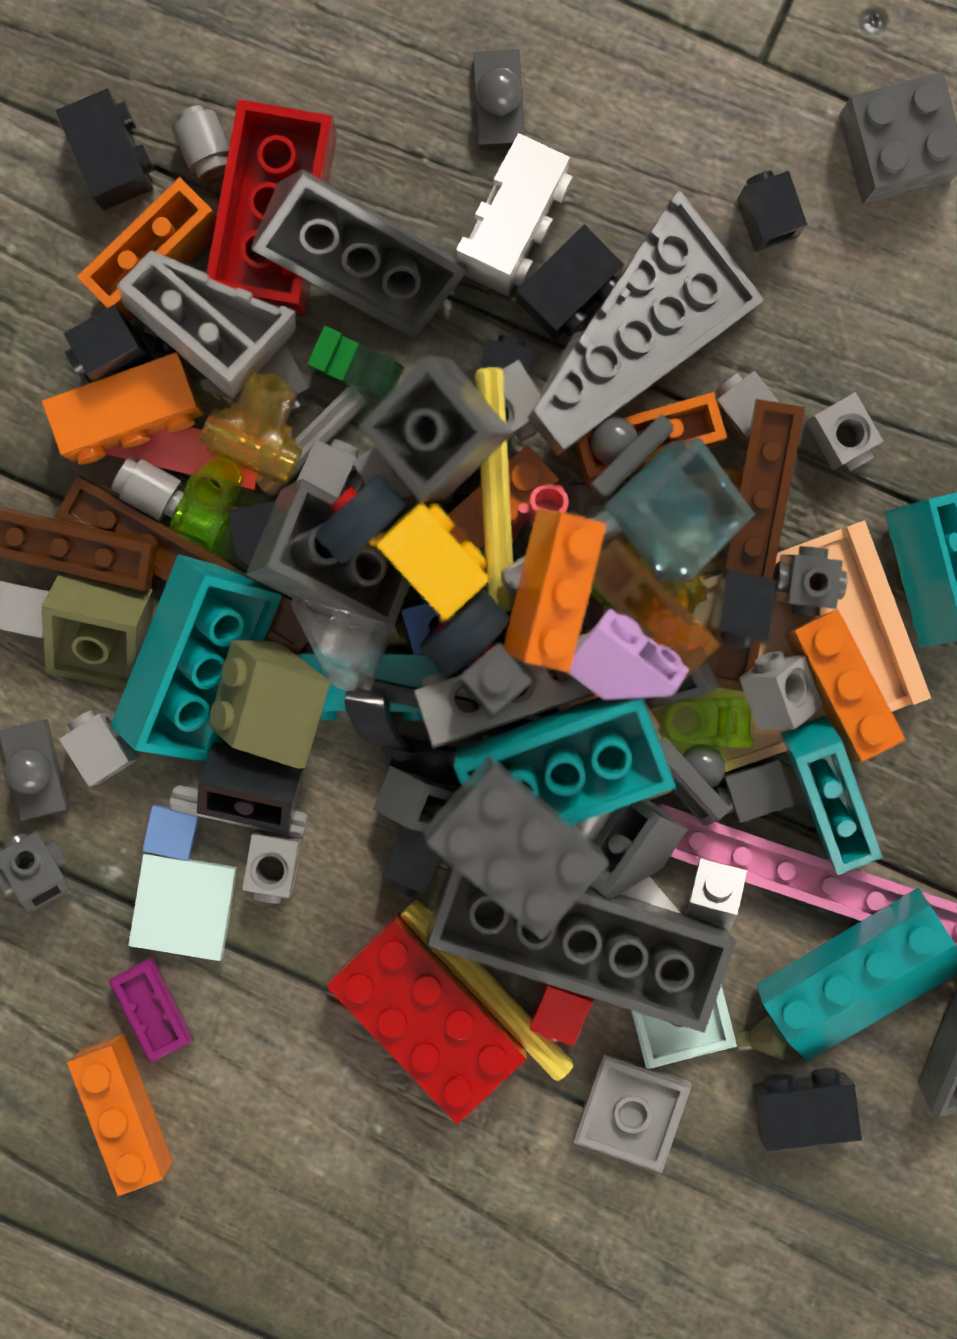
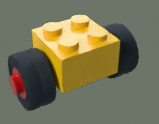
M381 475L375 476L358 492L350 487L329 506L334 514L317 529L315 533L317 539L341 563L353 557L366 544L369 543L373 546L376 543L381 551L441 615L440 621L424 637L419 645L421 652L445 676L454 674L469 662L475 664L495 646L492 641L502 632L509 621L507 613L501 606L496 604L487 591L480 589L490 580L482 570L489 562L466 539L460 544L456 542L448 533L455 525L436 504L431 503L426 508L417 501L386 531L382 532L406 506L404 499L392 489L391 485Z

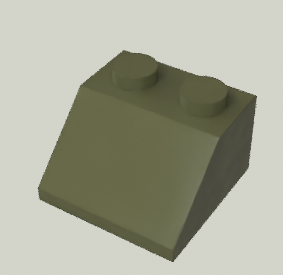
M59 572L42 605L46 673L125 690L153 619V589L141 591Z
M232 640L227 659L222 666V677L215 702L210 710L208 726L232 748L295 768H305L331 681L279 641Z

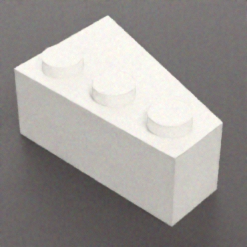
M518 133L494 178L493 183L495 185L486 204L482 202L476 212L475 218L478 220L469 240L463 237L457 248L458 261L465 264L468 268V272L464 275L465 277L508 297L514 284L521 287L525 283L533 261L527 258L534 242L540 245L543 244L553 222V218L548 217L547 214L554 200L560 203L563 202L573 180V176L567 174L570 157Z

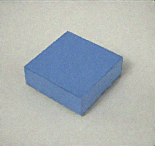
M153 805L142 851L184 861L191 860L200 817L173 811L170 807Z

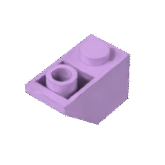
M610 608L574 654L571 669L568 673L602 699L672 696L679 688L689 668L682 664L681 659L673 650L666 646L657 645L644 635L634 620L625 615H618Z

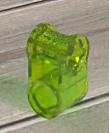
M215 455L208 459L189 478L182 500L172 518L170 529L177 533L183 530L205 541L206 547L214 551L223 539L230 524L227 510L233 509L243 484L244 476L239 464L231 457L225 455ZM209 477L215 479L221 486V489L214 486Z
M746 697L690 698L671 703L666 708L664 715L666 729L670 736L678 742L686 744H711L713 746L731 748L755 747V739L750 737L751 709ZM688 707L698 712L699 723L694 730L684 733L674 728L672 720L678 710ZM735 712V731L732 732L733 713Z

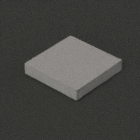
M603 1051L573 1136V1143L662 1174L692 1087L691 1082L653 1068L646 1069L644 1065Z

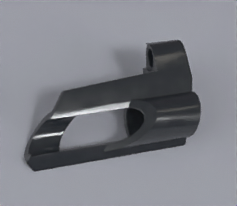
M359 675L348 684L344 701L350 721L357 733L366 742L380 746L389 766L455 786H462L454 768L456 750L459 748L444 745L432 749L430 742L400 736L394 727L390 714V702L419 708L414 692L420 688ZM454 696L455 705L460 711L473 713L480 709L474 700ZM537 714L483 732L482 740L546 717L547 715Z

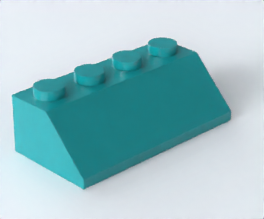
M178 554L110 726L136 751L206 762L213 741L223 742V739L208 725L210 710L215 702L222 677V666L227 659L231 641H264L282 594L217 564Z
M597 697L456 750L454 768L461 785L464 784L484 759L490 755L572 825L676 788L643 697L602 699Z
M916 888L758 982L757 986L763 1006L787 1042L808 1062L957 975V946L921 890Z

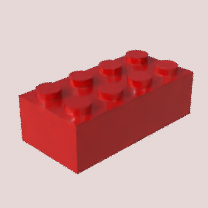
M238 99L206 273L209 275V279L237 290V287L252 293V297L277 308L283 306L295 311V315L305 317L311 282L253 251L252 243L278 182L303 169L329 185L337 140V131L332 115Z
M399 913L391 918L331 975L326 985L337 999L457 1125L527 1059L526 1050L414 933L402 920Z

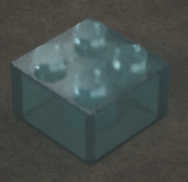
M700 437L668 443L604 505L660 580L692 579L755 515Z

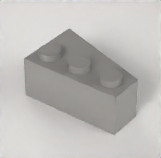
M150 251L117 285L123 305L231 399L245 387L296 332L295 311L283 306L277 308L252 297V293L238 287L237 290L209 279L208 274L154 251Z

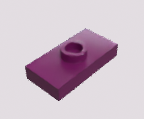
M153 956L108 980L150 1064L193 1042L194 1037Z

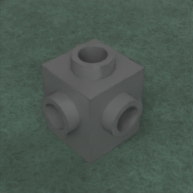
M799 546L798 555L781 554L780 563H777L773 575V580L777 581L775 602L791 603V613L820 617L821 607L837 609L838 599H843L847 587V573L842 571L843 560L829 559V549ZM816 573L814 590H812L809 586V579L812 574Z
M38 831L31 835L27 833L20 834L7 841L3 845V850L0 851V886L7 898L16 894L20 903L30 914L71 890L60 871V868L67 865V862L54 840L45 844Z

